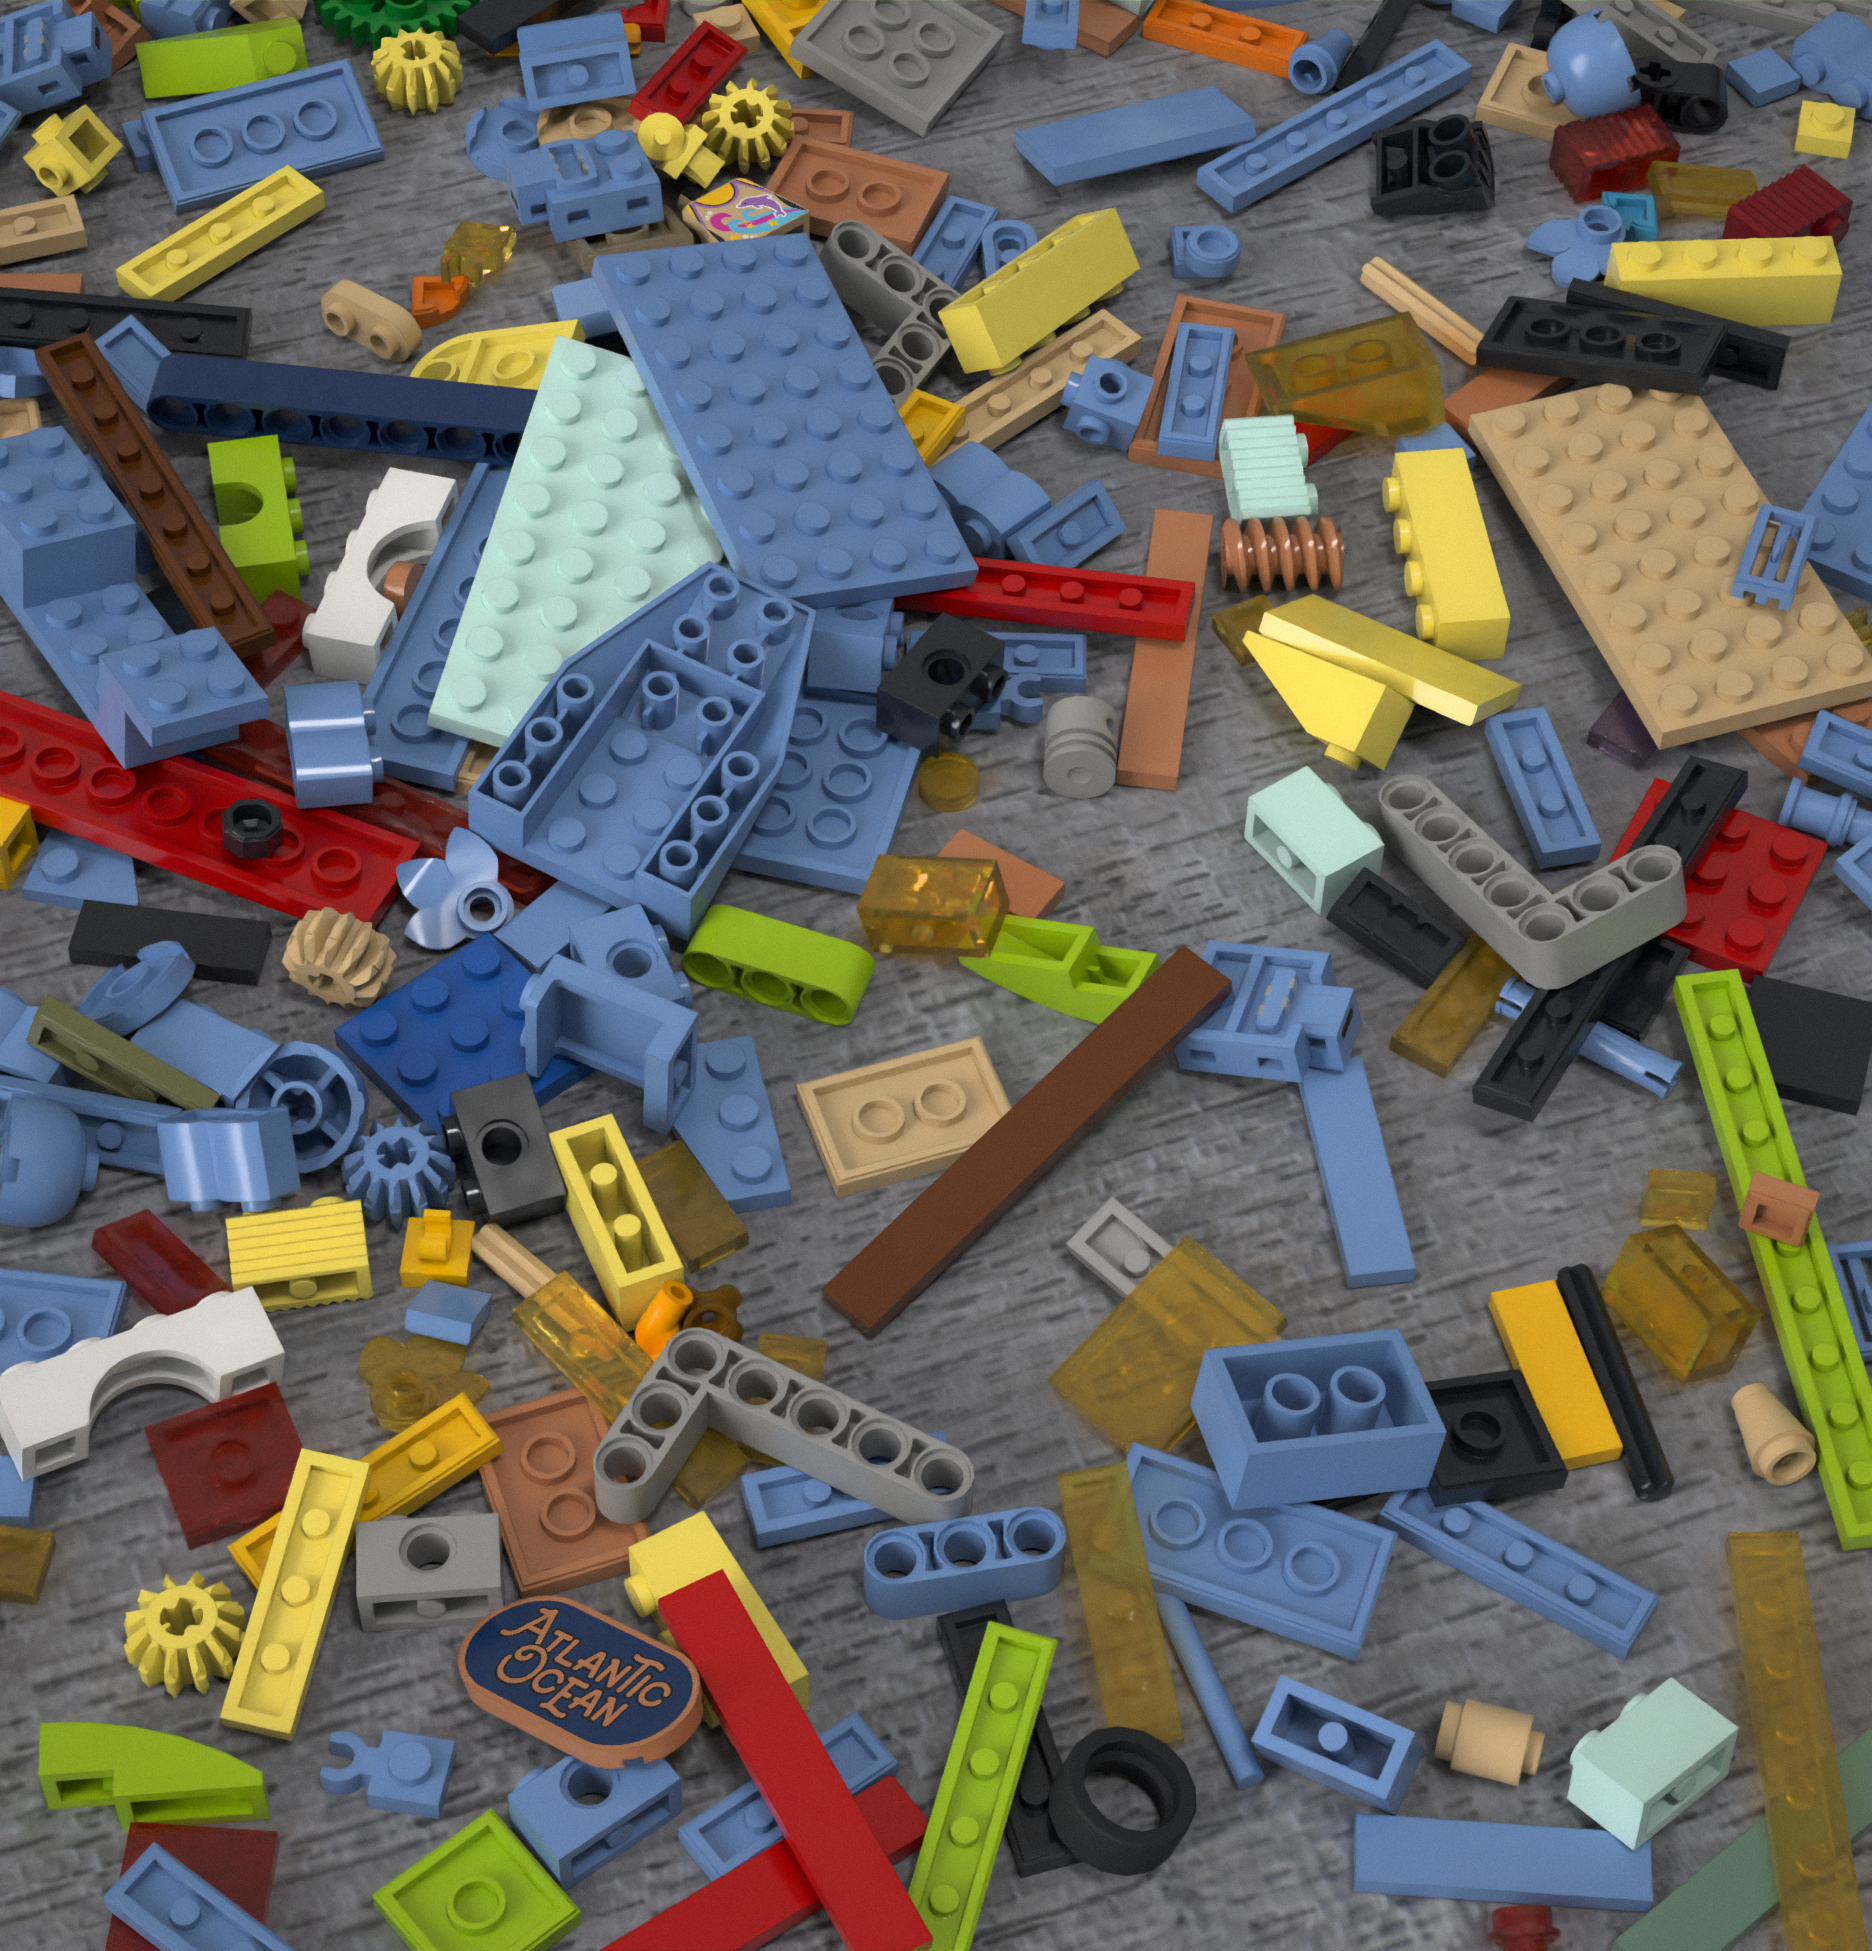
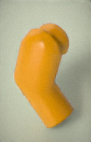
M668 1280L664 1282L637 1323L635 1337L639 1353L645 1364L646 1374L668 1341L681 1331L678 1322L693 1301V1294L690 1289L679 1281Z

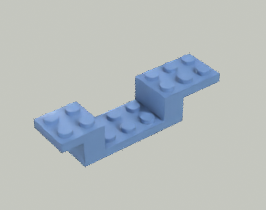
M63 426L38 428L30 433L0 439V596L122 767L128 769L239 739V724L268 717V696L215 626L175 635L135 581L136 522Z

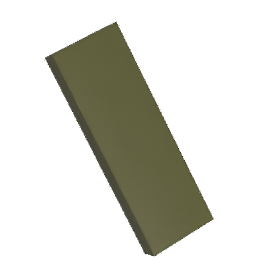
M49 994L36 1011L26 1039L28 1044L117 1096L183 1108V1111L216 1107L221 1096L220 1094Z

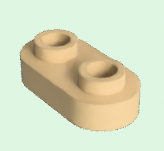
M340 280L321 298L322 316L328 328L339 336H346L371 349L381 358L403 362L422 345V331L417 321L406 309L353 281Z

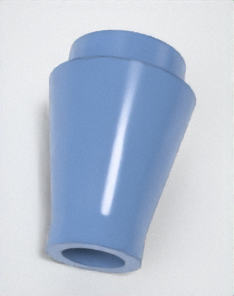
M1332 29L1324 36L1297 47L1290 56L1288 75L1294 87L1305 94H1321L1329 91L1334 86L1346 58L1352 53L1353 42L1351 37L1343 30Z

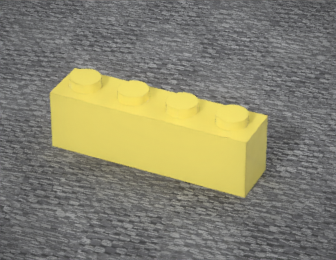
M1115 207L1076 215L941 309L938 314L964 374L988 370L991 376H996L1008 372L1021 364L1022 361L1019 355L1025 351L1034 350L1052 342L1056 338L1054 330L1058 327L1075 323L1090 314L1088 306L1094 301H1102L1121 292L1124 289L1122 281L1139 270L1140 265Z
M1832 236L1619 242L1611 244L1604 286L1750 326L1830 324L1843 274Z
M1464 448L1395 453L1392 476L1383 479L1382 497L1385 511L1394 512L1395 515L1393 524L1395 551L1397 554H1405L1406 557L1404 582L1407 596L1416 597L1417 599L1415 623L1419 640H1427L1428 644L1467 661L1503 658L1511 617Z

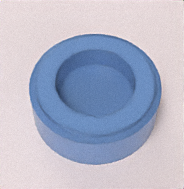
M1206 225L1196 228L1188 235L1185 247V262L1193 272L1205 277L1218 278L1229 275L1237 269L1240 262L1241 241L1232 230L1219 225Z

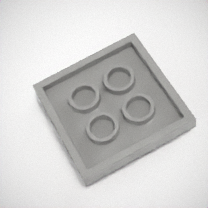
M828 0L793 39L788 55L924 138L1001 47L1005 32L952 0Z

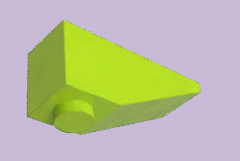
M293 16L135 43L146 98L218 92L309 68L301 25Z

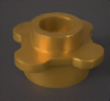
M723 1284L716 1290L697 1291L693 1287H688L693 1294V1301L681 1318L682 1325L680 1330L701 1327L738 1343L744 1334L743 1325L737 1321L736 1308L742 1302L740 1291L730 1284ZM711 1312L715 1314V1318L704 1320L703 1315Z

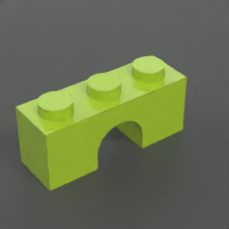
M278 434L207 443L220 524V539L224 550L259 606L302 601L299 576L311 575L306 540L294 541L293 534L304 533L299 498L287 499V493L298 491L293 456L281 458Z

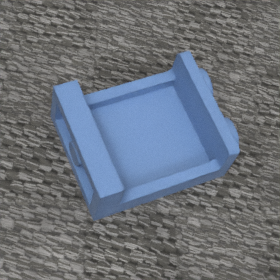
M615 10L533 24L517 29L520 48L519 60L529 112L637 93L627 36L625 35L623 18L620 11Z
M555 953L542 975L534 973L529 978L520 998L519 1008L525 1011V1026L521 1034L520 1046L525 1048L527 1073L539 1078L553 1055L562 1054L643 1088V1126L667 1135L696 1087L699 1013Z

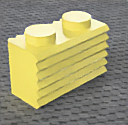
M323 1197L315 1200L308 1207L286 1210L273 1208L257 1212H244L242 1216L225 1219L233 1290L236 1292L253 1286L265 1311L274 1313L278 1309L288 1311L292 1307L301 1309L305 1305L314 1308L319 1303L327 1306L332 1301L341 1304L346 1299L354 1302L360 1297L368 1300L373 1296L361 1199L345 1201L339 1197Z

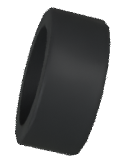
M1121 1726L1094 1730L1077 1742L1060 1768L1049 1790V1815L1061 1841L1083 1862L1101 1872L1122 1876L1151 1872L1169 1859L1187 1833L1197 1811L1196 1787L1186 1764L1168 1744L1147 1732ZM1100 1771L1121 1774L1139 1784L1154 1801L1160 1815L1158 1828L1138 1831L1123 1828L1107 1819L1089 1797L1085 1787L1087 1774Z

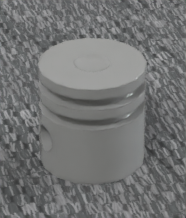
M1073 696L1061 699L1046 713L1043 779L1051 790L1068 798L1088 799L1098 797L1111 789L1116 781L1118 716L1113 707L1105 701L1091 696Z

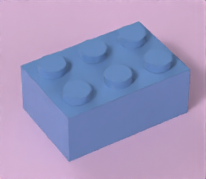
M1400 1328L1205 1349L1190 1403L1233 1511L1428 1487L1447 1433Z

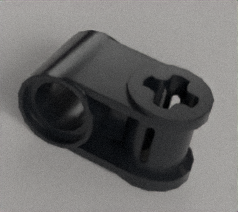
M1643 57L1633 63L1636 75L1630 77L1633 82L1631 93L1640 89L1641 102L1640 106L1622 114L1629 124L1642 129L1658 128L1687 131L1696 134L1715 132L1725 124L1728 118L1726 77L1723 71L1716 65L1670 61L1658 57ZM1651 72L1654 73L1652 81H1650L1649 77ZM1647 105H1649L1651 110L1648 114L1646 113Z

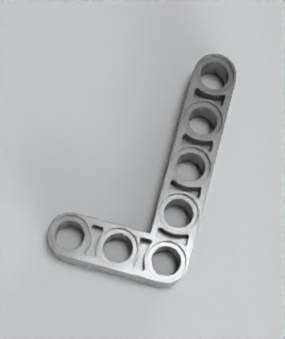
M844 220L835 225L818 257L839 298L891 336L873 358L872 362L898 411L915 388L920 390L953 348L938 312L959 298L961 294L868 225L856 220Z
M1414 774L1401 775L1390 779L1379 791V803L1387 843L1391 851L1528 983L1536 988L1549 990L1567 986L1675 927L1684 920L1688 912L1681 857L1677 851L1668 846L1647 845L1638 848L1559 892L1551 894L1427 778Z
M701 1327L682 1330L668 1341L597 1447L593 1457L596 1504L601 1514L610 1521L620 1524L639 1522L647 1518L654 1511L708 1427L910 1525L971 1516L973 1507L974 1467L968 1456L959 1449L714 1331ZM701 1368L709 1371L708 1373L698 1376H692L684 1373L690 1369ZM761 1397L768 1399L770 1402L763 1405H751L744 1401L750 1398ZM657 1421H667L675 1424L667 1429L649 1427L650 1424ZM811 1427H824L831 1430V1432L824 1435H814L807 1433L805 1430ZM883 1456L890 1458L893 1462L886 1465H876L869 1463L867 1459ZM630 1474L639 1477L638 1480L627 1484L613 1481L614 1478L620 1475ZM935 1486H946L956 1492L949 1495H937L928 1489Z

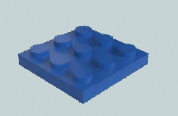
M486 932L334 1029L336 1045L414 1125L427 1120L429 1126L433 1129V1135H443L440 1118L449 1116L451 1092L526 1071L525 1048L520 1046V1038L525 1026V1011L519 1008L523 989L532 974L489 932ZM562 1054L553 1055L539 1078L528 1074L539 1108L597 1069ZM462 1154L452 1156V1162L457 1163L463 1159Z

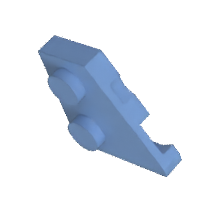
M50 827L22 887L25 900L81 910L84 900L141 906L133 857Z

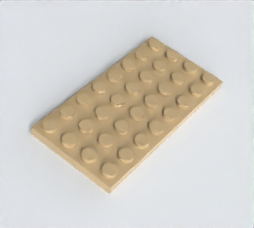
M1606 383L1470 415L1468 427L1470 437L1659 750L1872 697V657L1808 560L1790 611L1778 608L1779 599L1769 597L1767 604L1763 605L1754 602L1755 593L1745 591L1743 599L1731 596L1734 579L1761 503L1771 504L1700 396ZM1770 520L1751 575L1762 577L1781 523ZM1790 535L1775 581L1785 583L1797 548V543L1792 535Z

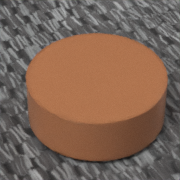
M396 561L391 565L386 574L382 596L395 603L398 621L424 571L423 566L419 563Z

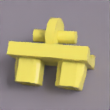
M656 112L648 115L639 125L637 139L647 157L659 160L654 169L666 178L676 180L681 174L693 184H699L706 189L725 163V161L702 145L708 134L695 124H685L683 127L675 116Z

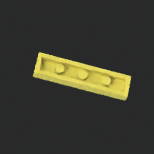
M286 165L115 269L118 286L133 298L175 301L324 209V191L291 166Z
M301 1448L219 1717L223 1726L293 1742L352 1544L356 1522L359 1520L372 1476L370 1463Z

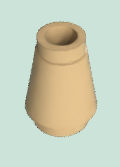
M1752 1383L1738 1390L1731 1400V1407L1735 1412L1754 1473L1766 1478L1770 1484L1776 1486L1792 1484L1806 1476L1814 1467L1817 1458L1814 1452L1815 1438L1770 1392L1765 1384Z

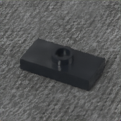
M1365 866L1331 907L1326 917L1332 924L1427 991L1433 987L1467 941L1465 936Z

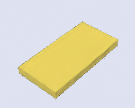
M1315 594L1266 611L1259 628V632L1265 637L1387 685L1406 699L1467 726L1478 723L1515 705L1522 688L1520 683Z

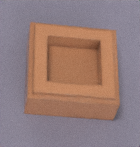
M1755 1171L1738 1226L1742 1229L1802 1248L1820 1192Z

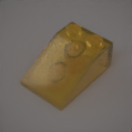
M1409 311L1244 354L1246 365L1271 416L1292 414L1294 421L1387 437L1417 435L1425 432L1429 427L1447 423L1438 362Z

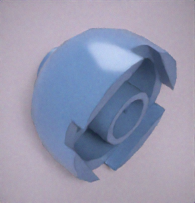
M1599 7L1573 18L1558 29L1550 40L1546 54L1549 71L1541 75L1544 89L1552 103L1556 104L1562 101L1573 115L1584 120H1604L1621 115L1640 106L1641 102L1640 89L1630 93L1627 82L1628 78L1636 75V71L1626 45L1610 19L1599 23L1598 18L1603 11Z
M293 1041L266 1048L246 1065L234 1087L233 1101H236V1110L263 1107L285 1108L289 1110L298 1173H309L333 1166L352 1151L357 1135H362L367 1126L370 1101L363 1077L347 1057L321 1043Z
M12 1093L7 1104L0 1137H4L0 1152V1225L42 1227L60 1221L71 1212L80 1190L93 1192L98 1172L99 1153L87 1151L86 1129L78 1116L64 1105L42 1097Z

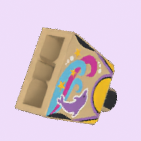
M735 178L711 192L699 184H691L682 191L678 199L677 207L682 213V222L693 234L695 245L806 232L808 238L810 236V211L746 178Z

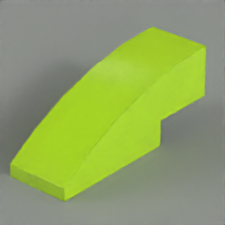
M989 911L983 912L957 954L960 964L991 982L1030 1001L1096 1024L1102 1023L1161 966L1157 953L1101 945L1095 927Z
M96 1722L40 1723L38 1776L49 1810L115 1805L122 1831L270 1819V1802L263 1772L225 1752L181 1736L136 1726Z

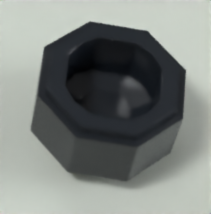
M262 798L236 800L222 812L224 848L243 860L268 858L283 845L281 810Z

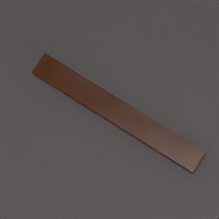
M84 332L35 349L34 353L38 368L121 504L136 522L137 530L197 628L204 629L215 626L239 659L276 646V633L273 626L89 332Z
M1182 945L821 1289L824 1301L872 1340L1232 993V981L1186 946Z

